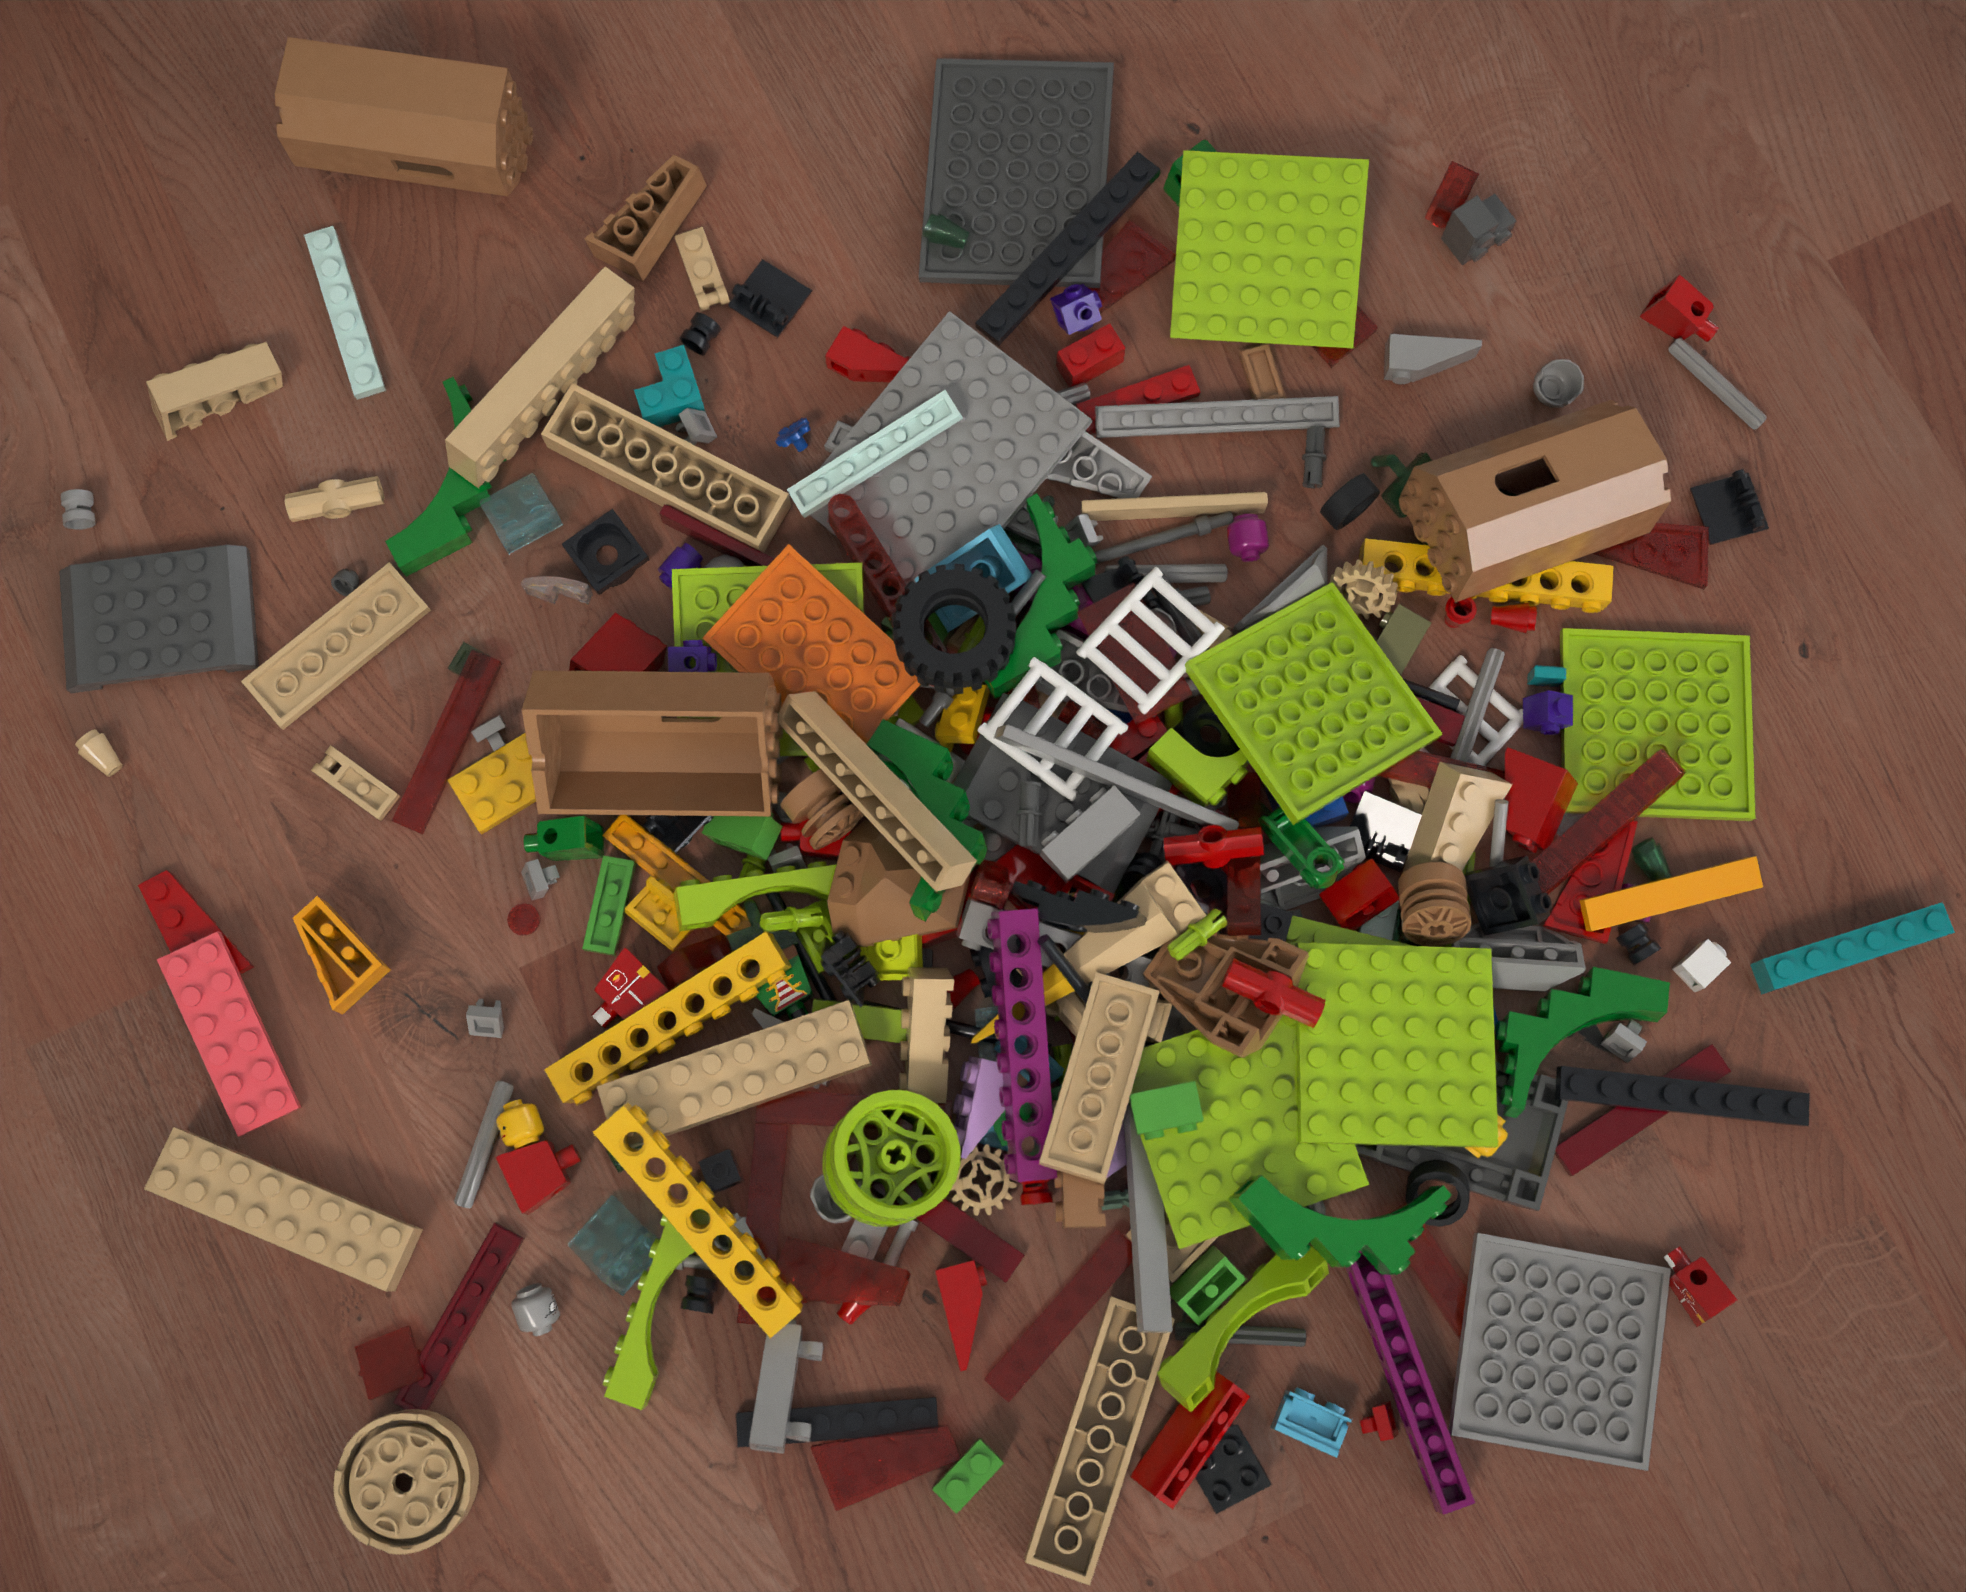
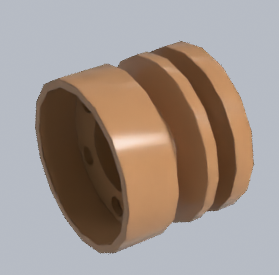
M821 768L792 789L780 804L783 811L794 824L809 819L801 833L805 838L811 837L809 843L814 850H819L842 838L864 816L845 794L839 796L842 791Z
M1426 862L1404 871L1398 879L1397 888L1399 904L1401 906L1402 932L1405 937L1413 943L1423 946H1444L1465 937L1471 928V915L1467 902L1466 878L1462 870L1444 862Z

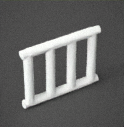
M1154 567L1076 651L1078 656L1084 659L1088 657L1139 704L1137 707L1144 715L1186 672L1185 663L1205 652L1225 630L1222 624L1218 622L1213 624L1162 578L1163 573L1158 567ZM1152 587L1204 632L1192 647L1140 601ZM1130 611L1134 612L1183 656L1170 671L1118 625ZM1109 634L1160 679L1148 694L1096 648Z
M1459 655L1428 688L1458 698L1446 686L1458 674L1471 687L1475 688L1478 675L1466 665L1467 660L1462 655ZM1494 689L1489 702L1510 720L1499 732L1482 720L1479 733L1489 743L1478 755L1472 750L1468 761V768L1482 770L1523 725V709L1517 710ZM1460 700L1455 712L1465 716L1468 706ZM1425 748L1412 754L1430 771L1436 774L1439 761Z
M1033 657L1028 665L1030 669L988 724L984 722L977 731L1070 801H1073L1078 793L1076 789L1085 776L1072 772L1069 778L1064 781L1050 770L1054 763L1045 759L1039 762L1027 752L995 739L994 735L997 727L1003 726L1040 676L1056 688L1023 731L1036 736L1065 696H1068L1079 704L1081 709L1054 744L1067 748L1093 715L1107 725V728L1085 755V757L1097 762L1118 733L1122 735L1127 731L1128 725L1044 662Z

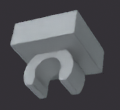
M686 408L679 414L682 422L678 423L675 429L683 433L687 431L688 437L684 439L685 441L693 445L697 442L709 444L717 438L705 411Z
M1088 514L1077 515L1064 527L1071 542L1080 538L1085 547L1088 545L1090 547L1096 546L1104 539L1103 535L1096 536L1094 527L1098 523L1095 520H1090Z
M500 714L471 731L477 743L487 738L494 751L506 744L498 732L506 727Z
M791 843L786 844L788 849L776 853L775 849L771 850V856L768 857L774 873H776V869L785 866H795L796 870L807 869L798 846H793Z
M538 859L526 862L521 871L531 901L544 898L549 889L548 885L557 883L556 879L560 877L556 865L542 869Z
M479 999L476 1002V1006L469 1005L466 1014L469 1035L502 1038L504 1023L501 1002L496 1000L494 1007H484L483 999Z
M1631 1019L1627 1027L1621 1023L1616 1025L1605 1035L1600 1045L1628 1063L1643 1050L1647 1041L1638 1036L1643 1026Z

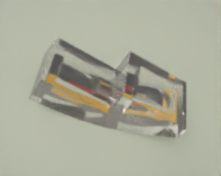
M552 576L530 577L523 579L521 583L526 594L554 605L559 594L585 604H589L593 595L588 584L568 578Z

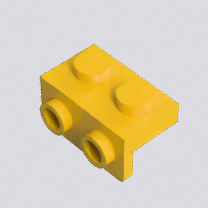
M982 685V688L972 691L971 686L963 688L964 693L955 694L952 697L954 701L948 709H943L941 720L937 722L935 727V737L941 746L949 749V752H952L954 743H976L979 733L977 730L981 725L990 693L987 685Z
M650 875L646 880V886L626 906L625 913L674 952L693 930L679 932L673 888L663 879L657 881Z

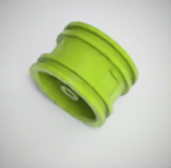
M887 1090L875 1093L856 1104L834 1126L828 1136L822 1156V1172L826 1188L833 1201L843 1212L858 1222L874 1227H893L908 1223L936 1207L949 1194L957 1179L960 1168V1143L956 1129L948 1115L936 1103L923 1095L907 1090ZM898 1118L905 1119L913 1124L912 1131L905 1130L895 1124ZM871 1124L877 1128V1140H870L865 1137L863 1133L864 1125ZM850 1138L853 1145L847 1146ZM921 1147L929 1151L931 1158L928 1164L919 1162L916 1157L917 1148ZM856 1153L859 1164L858 1172L849 1170L848 1155ZM914 1180H916L923 1193L916 1201L904 1191ZM876 1181L883 1184L885 1188V1196L883 1198H875L871 1194L870 1185L872 1182ZM896 1200L900 1205H893Z

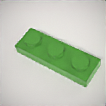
M603 855L582 948L584 951L616 956L625 917V908L628 903L635 872V861Z

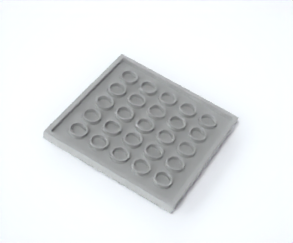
M1474 1233L1448 1429L1451 1436L1648 1471L1671 1268Z

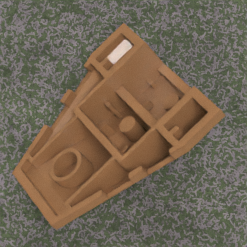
M864 820L843 840L827 900L833 934L841 929L844 933H849L857 946L868 947L873 946L876 942L886 940L897 941L902 940V937L915 934L921 936L958 928L971 873H969L962 886L945 890L939 909L935 913H931L925 922L914 916L909 904L921 875L869 820Z
M1217 932L1207 939L1208 942L1205 946H1198L1182 960L1172 958L1167 949L1168 944L1176 938L1163 944L1144 971L1143 977L1156 990H1159V993L1212 1044L1241 1058L1262 1048L1283 1014L1270 1015L1255 1007L1253 1000L1222 987V981L1230 963L1235 958L1265 973L1267 971L1282 973L1293 981L1294 986L1298 987L1309 956L1307 951L1276 938H1268V941L1251 939L1248 937V934L1238 933L1237 936L1218 934Z

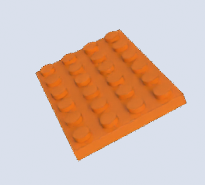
M790 544L781 551L703 637L739 673H770L774 679L776 693L781 694V707L789 694L816 691L865 744L868 743L883 719L888 721L921 685L918 683L917 676H910L904 668V663L899 661L894 641Z

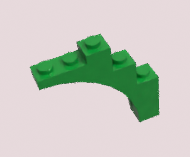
M451 377L442 383L451 402L456 428L472 411L468 403L473 401L465 384L458 386L455 378ZM449 467L438 493L425 511L407 528L385 541L398 567L406 577L473 543L468 535L473 530L464 514L492 501L487 490L492 488L490 482L485 481L477 488Z
M1037 493L1027 498L1026 503L1027 512L1038 534L1042 550L1041 573L1046 576V579L1039 586L1028 614L1016 630L1015 647L1013 654L1009 656L1008 665L1004 670L999 669L998 677L991 683L985 680L995 699L1003 693L1014 689L1029 671L1030 667L1028 665L1033 657L1044 662L1050 668L1061 663L1060 651L1063 650V646L1058 636L1053 632L1078 619V606L1081 604L1076 593L1071 588L1095 575V563L1098 562L1093 549L1089 545L1085 547L1080 538L1071 542L1066 529L1063 526L1058 528L1053 520L1055 513L1048 501L1042 502Z
M883 719L866 745L911 789L923 805L977 860L975 865H979L986 856L987 845L981 831L961 823L969 814L970 803L964 789L946 782L953 771V761L949 749ZM922 876L909 904L914 916L926 922L930 914L935 913L939 909L945 890L935 891Z
M1592 967L1585 976L1580 978L1578 994L1551 989L1544 998L1539 999L1536 1016L1509 1011L1502 1021L1498 1020L1494 1038L1499 1040L1498 1051L1509 1053L1506 1055L1504 1062V1073H1508L1507 1085H1503L1500 1095V1104L1504 1105L1503 1116L1517 1118L1525 1110L1529 1087L1540 1063L1549 1051L1563 1039L1586 1027L1608 1021L1633 1019L1658 1022L1668 1011L1670 982Z
M1263 1175L1251 1176L1228 1200L1281 1260H1299L1310 1250L1311 1246L1309 1243H1311L1331 1267L1345 1266L1347 1268L1360 1258L1361 1254L1359 1251H1361L1380 1274L1398 1275L1410 1265L1409 1258L1416 1252L1407 1241L1411 1242L1419 1237L1424 1231L1422 1225L1430 1217L1434 1219L1446 1209L1447 1205L1445 1202L1452 1194L1444 1185L1430 1186L1412 1202L1391 1213L1366 1220H1348L1329 1217L1307 1209L1283 1195Z

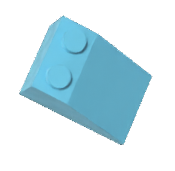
M1000 524L988 529L927 570L929 574L936 573V566L944 564L946 570L955 569V564H964L965 571L970 572L973 567L983 570L984 578L987 579L988 576H993L998 581V588H1005L1008 594L1026 583L1032 576L1029 568ZM919 577L914 579L916 583L919 581ZM960 605L946 606L935 611L948 632L977 614L972 609Z

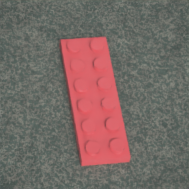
M217 931L157 959L237 1136H243L301 1108L221 932Z

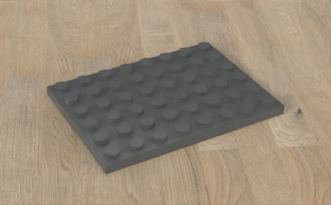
M936 58L919 282L1011 285L1107 184L1114 62ZM1103 236L1055 287H1068L1083 283L1087 288H1100Z

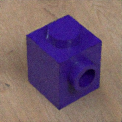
M1547 690L1523 698V729L1539 731L1544 735H1555L1560 733V729L1573 726V695Z

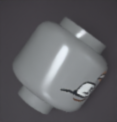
M541 1283L532 1284L516 1292L517 1297L512 1301L511 1307L520 1331L532 1332L533 1336H540L550 1332L553 1329L551 1324L555 1323L560 1316L553 1291L549 1287H542Z

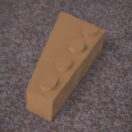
M676 155L668 159L646 180L647 185L636 194L633 192L625 200L627 204L615 215L611 213L603 221L604 225L595 234L591 232L584 239L594 257L641 281L645 280L707 186L700 168Z
M1052 1100L1053 1115L1058 1100ZM1057 1170L1054 1187L1061 1188V1201H1055L1056 1222H1062V1229L1105 1227L1106 1216L1102 1214L1105 1198L1104 1184Z

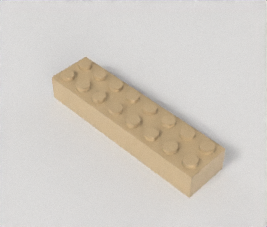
M604 267L445 439L449 467L477 488L485 481L490 482L497 474L498 466L505 459L510 460L515 455L519 447L518 444L525 437L530 438L538 428V422L544 416L548 417L554 412L558 405V400L567 392L572 383L577 385V379L583 373L587 374L593 369L597 361L596 358L602 352L606 353L612 348L616 341L615 337L621 331L625 332L631 327L635 319L634 287L610 269Z
M574 383L570 385L541 433L547 448L662 507L664 504H668L763 553L766 551L791 507L789 493Z
M848 1000L599 1085L597 1090L606 1119H609L627 1102L632 1107L636 1104L648 1116L649 1120L646 1122L654 1132L659 1130L666 1137L873 1065L853 1005ZM630 1132L627 1135V1142L630 1147L634 1148L643 1145V1138L637 1132Z
M173 1127L144 1188L149 1192L384 1291H396L423 1229L198 1134Z
M1112 1296L1108 1297L1024 1555L1025 1563L1089 1586L1171 1333L1137 1332L1136 1305Z

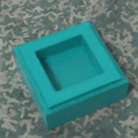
M1536 665L1527 674V685L1559 687L1566 680V668Z

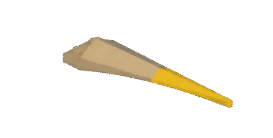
M1166 861L1140 879L1117 902V904H1120L1121 900H1126L1140 907L1139 912L1147 918L1145 925L1116 932H1086L1063 953L1086 984L1093 982L1096 972L1104 975L1180 936L1179 934L1184 932L1189 924H1195L1206 916V913L1169 861ZM1054 963L1043 972L1045 1006L1075 991ZM1016 1002L1012 1007V1015L1016 1020H1019L1023 1017L1025 1009L1021 1002ZM998 1015L973 1036L971 1043H977L995 1033L994 1023L996 1019H999Z

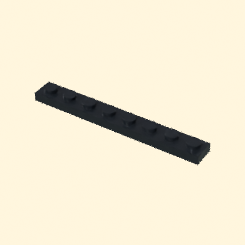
M1137 151L976 321V328L999 346L1160 176V168Z
M1558 1066L1556 1068L1555 1100L1802 1127L1809 1126L1810 1093Z

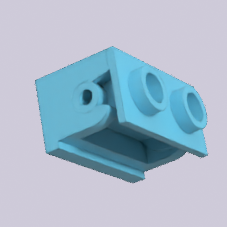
M1297 1387L1294 1393L1285 1390L1270 1428L1337 1458L1348 1429L1346 1423H1351L1352 1419L1344 1416L1346 1409L1328 1401L1325 1407L1313 1402L1315 1395Z

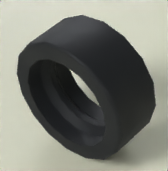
M1359 474L1336 491L1322 506L1320 513L1335 530L1342 529L1361 515L1376 500L1380 490L1366 474Z
M1436 1159L1425 1161L1413 1168L1407 1177L1406 1202L1408 1204L1418 1197V1187L1424 1182L1433 1179L1446 1180L1456 1187L1457 1199L1447 1205L1446 1209L1434 1219L1430 1217L1425 1224L1438 1227L1451 1225L1461 1219L1468 1209L1470 1195L1467 1177L1458 1166L1448 1161Z

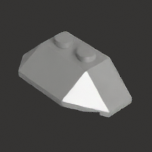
M1322 544L1307 560L1234 626L1232 633L1236 635L1326 586L1327 548Z
M1313 827L1331 848H1334L1345 861L1343 864L1344 870L1337 874L1336 881L1351 873L1366 858L1357 827ZM1273 842L1264 845L1265 855L1248 857L1237 870L1244 898L1285 911L1321 898L1319 894L1326 889L1311 888L1300 876V872ZM1320 863L1314 866L1320 872L1330 870L1326 864Z
M1478 922L1471 926L1470 931L1465 937L1451 944L1452 947L1491 949L1493 988L1547 991L1583 973L1586 968L1581 943L1574 940L1569 941L1564 936L1542 926H1528L1484 936Z

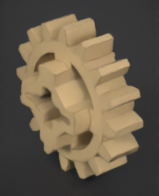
M1357 560L1354 566L1347 561L1344 563L1343 568L1336 567L1329 583L1333 582L1357 616L1358 614H1363L1365 619H1369L1370 614H1374L1379 618L1382 615V611L1389 613L1391 605L1395 604L1398 584L1392 582L1394 575L1392 573L1384 574V566L1377 569L1374 568L1373 561L1363 565L1361 560Z
M986 1144L981 1152H978V1148L975 1146L972 1153L966 1159L962 1158L957 1179L950 1190H955L957 1193L952 1198L953 1203L962 1200L964 1203L961 1210L965 1212L969 1206L973 1207L974 1216H978L980 1209H985L986 1214L990 1216L992 1206H996L1000 1211L1004 1209L1001 1200L1004 1198L1011 1201L1013 1198L1007 1192L1008 1188L1013 1189L1017 1187L1016 1183L1010 1181V1174L1007 1175L1005 1172L1004 1160L1002 1161L999 1158L1002 1150L998 1149L994 1154L989 1153V1144ZM983 1158L995 1162L1000 1167V1170L993 1171L986 1167ZM971 1161L973 1169L968 1177L959 1179L963 1167ZM977 1165L980 1166L984 1176H990L991 1181L986 1183V1196L983 1195L979 1184L973 1185L972 1180L977 1178ZM1004 1181L1001 1192L992 1200L991 1189L996 1183ZM972 1190L977 1193L980 1202L970 1200L962 1191Z

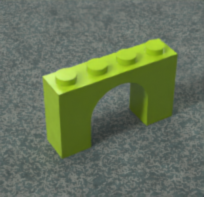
M1172 728L1149 749L1146 758L1149 764L1188 799L1205 808L1209 804L1216 806L1227 793L1224 789L1231 782L1235 785L1238 784L1247 774L1248 770L1246 767L1250 764L1241 750L1227 757L1218 758L1204 755Z

